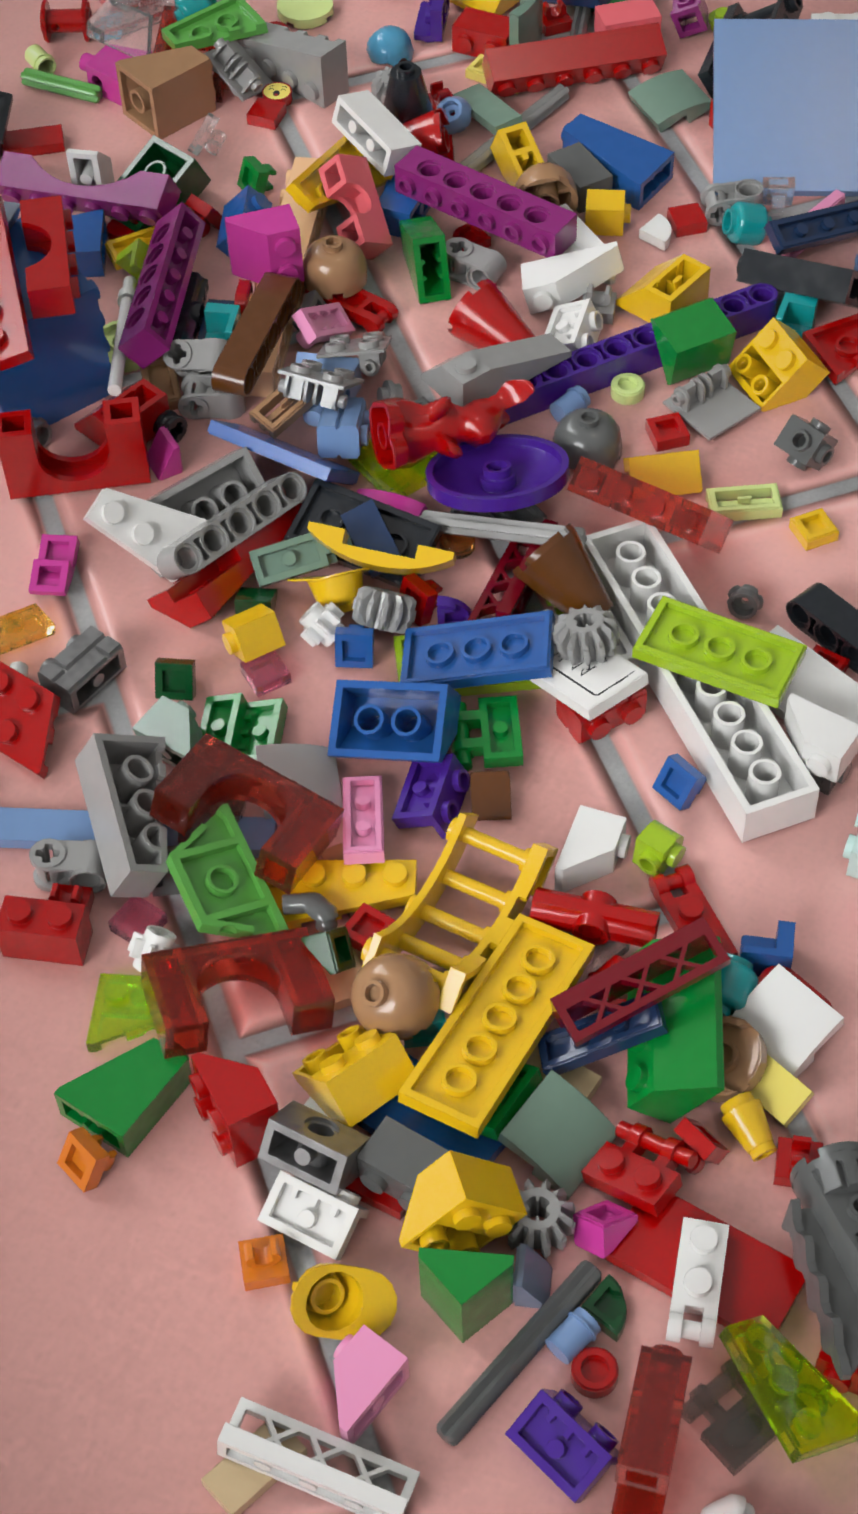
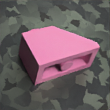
M363 1325L354 1336L348 1334L339 1343L334 1352L335 1359L333 1360L341 1439L353 1444L410 1377L408 1357L366 1325Z

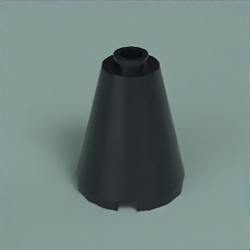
M402 61L392 67L383 103L401 123H405L433 110L421 68L411 61Z

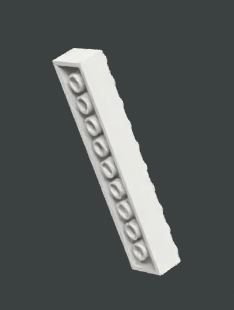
M649 516L586 535L587 541L584 547L614 604L610 609L633 647L662 596L708 611ZM638 660L639 668L648 673L650 687L700 772L706 776L707 784L742 843L815 818L820 788L768 705Z

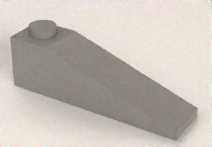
M549 333L467 351L421 373V379L441 397H451L452 403L464 406L473 400L493 396L506 381L530 380L571 357L572 351Z

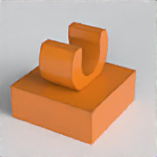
M82 1126L69 1131L57 1164L84 1193L98 1187L103 1172L112 1168L118 1153L115 1150L106 1152L101 1146L104 1138L101 1135L91 1136Z
M283 1233L238 1241L245 1291L291 1283Z

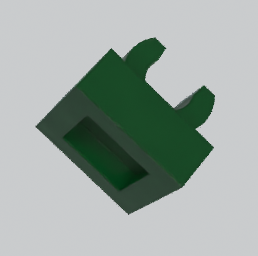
M157 658L155 661V698L160 699L163 695L173 700L193 701L196 696L195 660Z

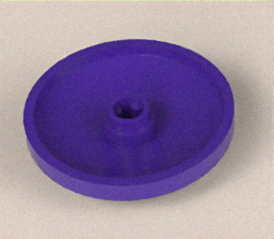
M498 434L489 444L477 448L461 442L459 446L462 448V457L455 459L438 453L429 461L425 472L428 492L436 501L454 509L482 513L512 511L541 503L559 493L566 486L570 477L569 458L562 447L544 438L521 434Z

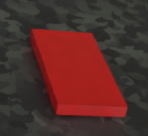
M676 1195L658 1217L633 1206L630 1211L638 1214L637 1223L604 1260L672 1297L683 1217L722 1224L727 1223ZM729 1225L717 1323L768 1351L806 1284L803 1273L795 1269L792 1258Z

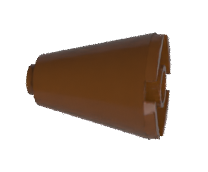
M571 523L564 528L567 533L566 536L563 537L558 531L525 559L526 562L524 564L527 568L524 571L519 566L512 571L519 580L564 614L569 613V608L581 609L584 605L587 608L601 605L603 611H609L614 605L576 529Z

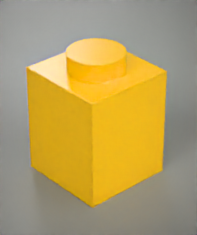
M587 189L585 224L595 235L623 236L624 223H630L631 204L625 203V190Z
M262 603L222 620L226 632L222 634V640L226 650L230 655L234 654L245 663L286 645L275 611Z

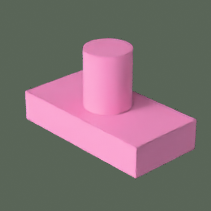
M340 302L300 308L292 315L300 330L296 334V339L305 349H310L316 343L330 341L329 337L340 334H348L350 336L355 331Z

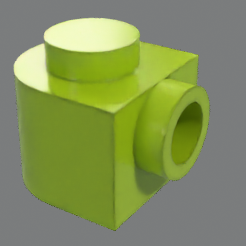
M653 820L637 836L632 862L649 875L663 874L669 866L675 868L682 860L686 851V847L683 846L684 837L657 820Z

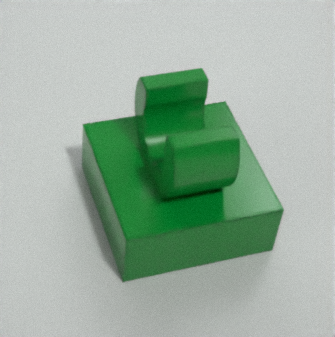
M244 156L237 185L242 190L249 185L257 192L264 194L265 191L273 189V185L268 181L269 175H276L277 171L270 164H262L255 156Z

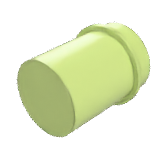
M37 44L27 48L25 60L33 69L52 74L55 72L56 62L52 55L48 54Z

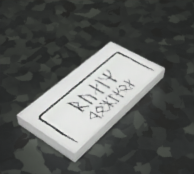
M554 613V616L556 618L555 624H557L558 615ZM554 644L553 677L530 680L589 721L649 684L647 672L616 652L613 656H605L604 663L594 661L589 666L585 662L572 665L570 659H561L556 644Z

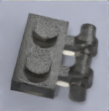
M750 1349L738 1359L731 1357L721 1366L722 1372L707 1385L700 1383L689 1393L690 1399L678 1408L680 1415L689 1424L693 1423L702 1414L711 1423L702 1432L700 1440L733 1476L800 1420L806 1410L772 1373L759 1384L751 1378L750 1373L761 1365V1361L756 1353ZM734 1388L743 1398L726 1411L719 1404L718 1400Z

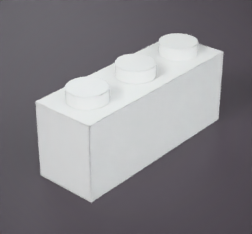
M369 90L338 95L332 123L384 177L395 175L394 165L417 145L421 147L422 144Z

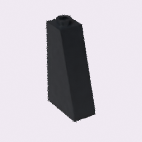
M744 248L743 255L738 260V276L736 280L738 282L749 285L767 283L780 292L818 298L821 301L858 309V271Z

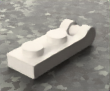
M683 1217L666 1341L680 1343V1338L698 1341L699 1347L713 1349L729 1232L728 1224ZM684 1312L702 1315V1322L683 1319Z

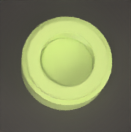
M634 373L619 374L611 381V397L615 402L622 405L637 404L644 398L645 382L639 375Z

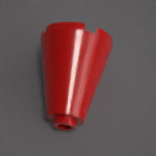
M443 108L434 109L402 123L422 144V148L454 161L452 134L448 135V131L444 127V125H449V121Z
M490 279L478 282L477 285L480 289L474 294L467 291L455 306L448 321L453 326L448 329L451 335L478 349L535 337L499 286Z

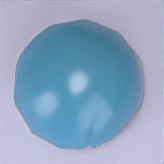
M386 25L378 29L367 42V53L371 61L376 64L388 63L395 66L403 58L411 61L414 54L410 37L404 29L397 26Z

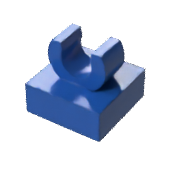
M349 624V627H336L335 667L373 669L374 628H365L364 625Z
M677 753L667 757L652 788L681 811L690 808L695 796L701 792L707 779L706 776Z

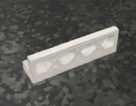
M244 1397L240 1398L230 1423L225 1422L217 1440V1455L273 1477L280 1482L355 1514H405L420 1472ZM248 1414L265 1421L271 1437L264 1439L241 1429L240 1426L245 1415ZM274 1426H277L286 1431L277 1434ZM294 1436L303 1437L310 1441L315 1456L309 1458L283 1447L281 1442ZM319 1445L331 1450L322 1453ZM342 1454L354 1459L360 1475L357 1477L328 1466L326 1461ZM364 1464L376 1469L367 1472ZM388 1473L405 1480L406 1483L399 1496L373 1485L371 1480Z

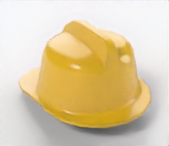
M361 568L329 576L290 578L287 581L308 582L316 602L318 601L322 606H325V604H329L332 601L345 613L354 610L352 609L354 597L357 596L358 588L363 587V573L370 571V569Z
M319 1263L307 1269L298 1281H293L290 1311L294 1323L304 1333L315 1337L343 1340L348 1334L354 1336L363 1325H366L380 1336L391 1325L397 1312V1295L393 1284L383 1274L371 1269L336 1263Z

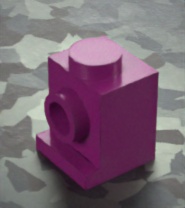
M673 0V11L670 12V16L680 39L708 30V7L705 0ZM697 17L698 21L686 25V20Z

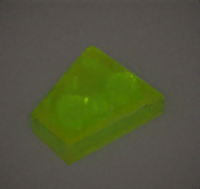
M100 973L86 1040L88 1052L102 1050L101 1044L126 1036L127 1041L143 1036L149 1030H160L178 1024L185 990L183 978Z

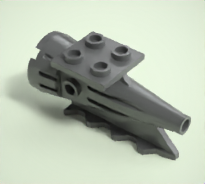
M855 1141L837 1142L817 1149L820 1157L808 1164L805 1157L796 1163L790 1173V1183L797 1199L790 1200L781 1226L783 1230L790 1234L795 1269L803 1273L806 1282L809 1310L816 1313L820 1323L822 1349L831 1356L834 1368L841 1381L850 1380L858 1368V1142Z

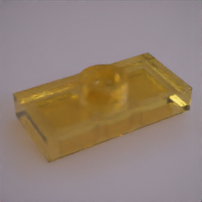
M36 603L0 616V655L54 635L55 623Z

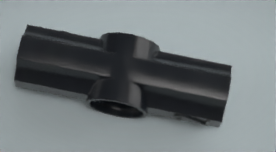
M198 272L191 273L173 340L196 339L197 332H200L209 284L208 279L203 278Z

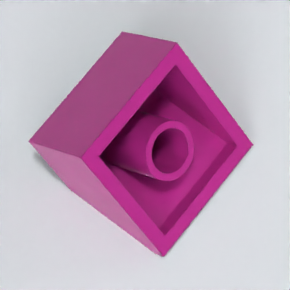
M290 204L225 217L230 266L233 275L259 283L265 272L298 277L301 282L305 281L300 228Z

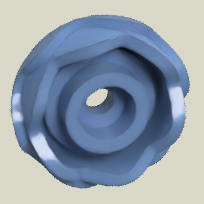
M449 96L438 104L436 109L443 108L448 117L449 125H444V127H446L449 134L462 132L469 126L472 107L464 98Z

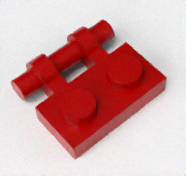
M622 1120L616 1127L615 1135L626 1142L622 1147L606 1141L581 1171L584 1183L658 1217L683 1186L680 1173L676 1172L675 1169L679 1164L693 1169L698 1161V1153L686 1148L685 1142L674 1137L662 1138L653 1134L651 1127L639 1122L633 1125ZM646 1150L659 1155L654 1162L642 1157Z

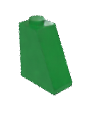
M431 216L400 220L402 250L419 304L452 299L445 234Z
M152 1038L60 1086L54 1092L60 1114L79 1127L83 1126L90 1134L101 1135L104 1138V1143L129 1157L189 1086L188 1076L192 1074L189 1057L179 1046L172 1043L167 1046L158 1039Z

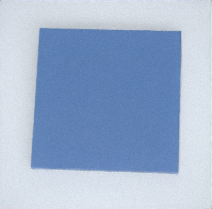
M714 19L713 183L755 179L763 185V196H828L837 189L845 193L846 197H858V20Z

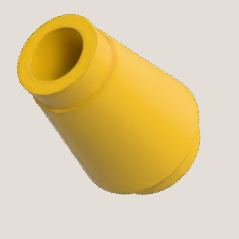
M748 1091L732 1097L721 1105L720 1110L724 1115L721 1121L754 1162L765 1159L777 1151L760 1099H755L752 1093Z

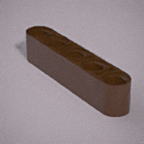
M272 272L264 273L214 365L211 377V386L214 391L244 397L250 395L298 304L301 294L300 278Z

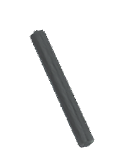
M587 1260L581 1261L437 1423V1433L446 1443L455 1446L464 1438L543 1348L545 1339L568 1317L567 1314L570 1311L573 1312L601 1282L602 1273L596 1266Z

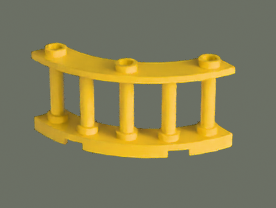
M472 812L459 813L458 818L452 819L446 832V839L448 841L433 871L417 895L413 894L409 898L404 912L395 922L384 930L374 933L373 937L366 941L361 952V960L364 961L362 967L370 959L382 954H400L402 951H406L446 969L444 973L433 968L428 970L432 974L433 981L438 982L440 988L439 1009L449 1014L453 1012L518 914L522 913L530 895L534 896L535 889L537 890L538 887L543 888L559 850L546 843H533L531 848L523 850L477 831L474 827L479 815ZM467 844L519 866L521 873L512 891L508 890L505 893L455 871ZM446 886L498 907L500 914L493 925L481 928L435 908ZM426 921L476 943L477 947L468 956L465 955L461 958L414 936Z

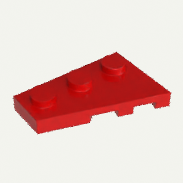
M858 313L802 333V339L830 373L827 376L835 386L858 369Z

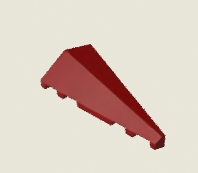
M300 502L198 572L179 578L168 589L150 597L147 601L151 608L189 628L212 619L254 572L249 552L281 542L302 503Z

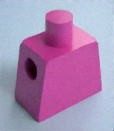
M109 43L96 55L84 53L80 58L79 67L87 72L88 83L102 87L104 98L122 106L115 62L126 58L151 54L152 51Z

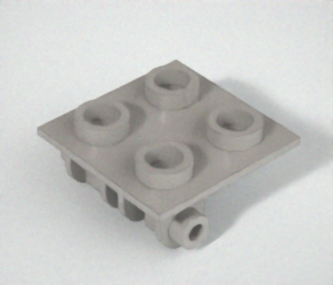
M221 37L214 43L215 49L203 53L210 58L213 64V71L225 81L231 92L239 97L242 102L262 93V89L267 84L273 83L237 40L230 42L229 40L225 41Z
M381 331L367 332L363 334V338L350 339L348 334L334 335L329 337L330 341L324 343L316 358L358 355L361 372L369 377L375 376L386 359V349L392 340V335L383 336Z
M303 359L302 363H291V366L278 369L277 372L286 375V378H281L278 384V392L283 393L284 397L299 401L303 400V402L308 403L313 394V405L318 406L320 403V406L338 411L339 408L345 409L347 406L348 395H344V390L363 384L364 379L354 377V371L344 368H334V372L322 369V363Z
M716 364L711 370L707 371V374L700 373L697 377L690 379L689 383L675 388L671 397L663 401L666 407L674 413L679 412L681 418L709 441L761 410L760 406L728 382L729 376H731V369L727 364Z

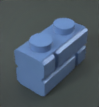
M348 397L346 408H339L338 411L323 407L316 429L317 449L320 458H337L340 455L342 459H358L362 446L369 445V410L366 409V401L363 397Z

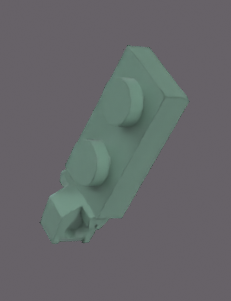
M311 533L249 552L260 588L321 570L338 562L336 555L321 545ZM349 535L347 545L353 546Z

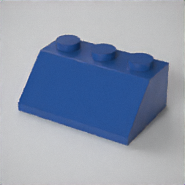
M337 679L327 756L442 763L457 734L461 695L449 684Z

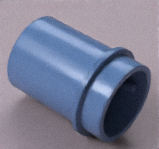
M576 385L569 388L564 395L550 405V412L553 418L560 422L569 412L579 408H587L591 404L590 396L583 387Z
M577 1307L573 1312L570 1311L567 1314L568 1317L545 1339V1344L549 1350L566 1365L591 1341L594 1342L596 1336L601 1332L597 1321L581 1307Z

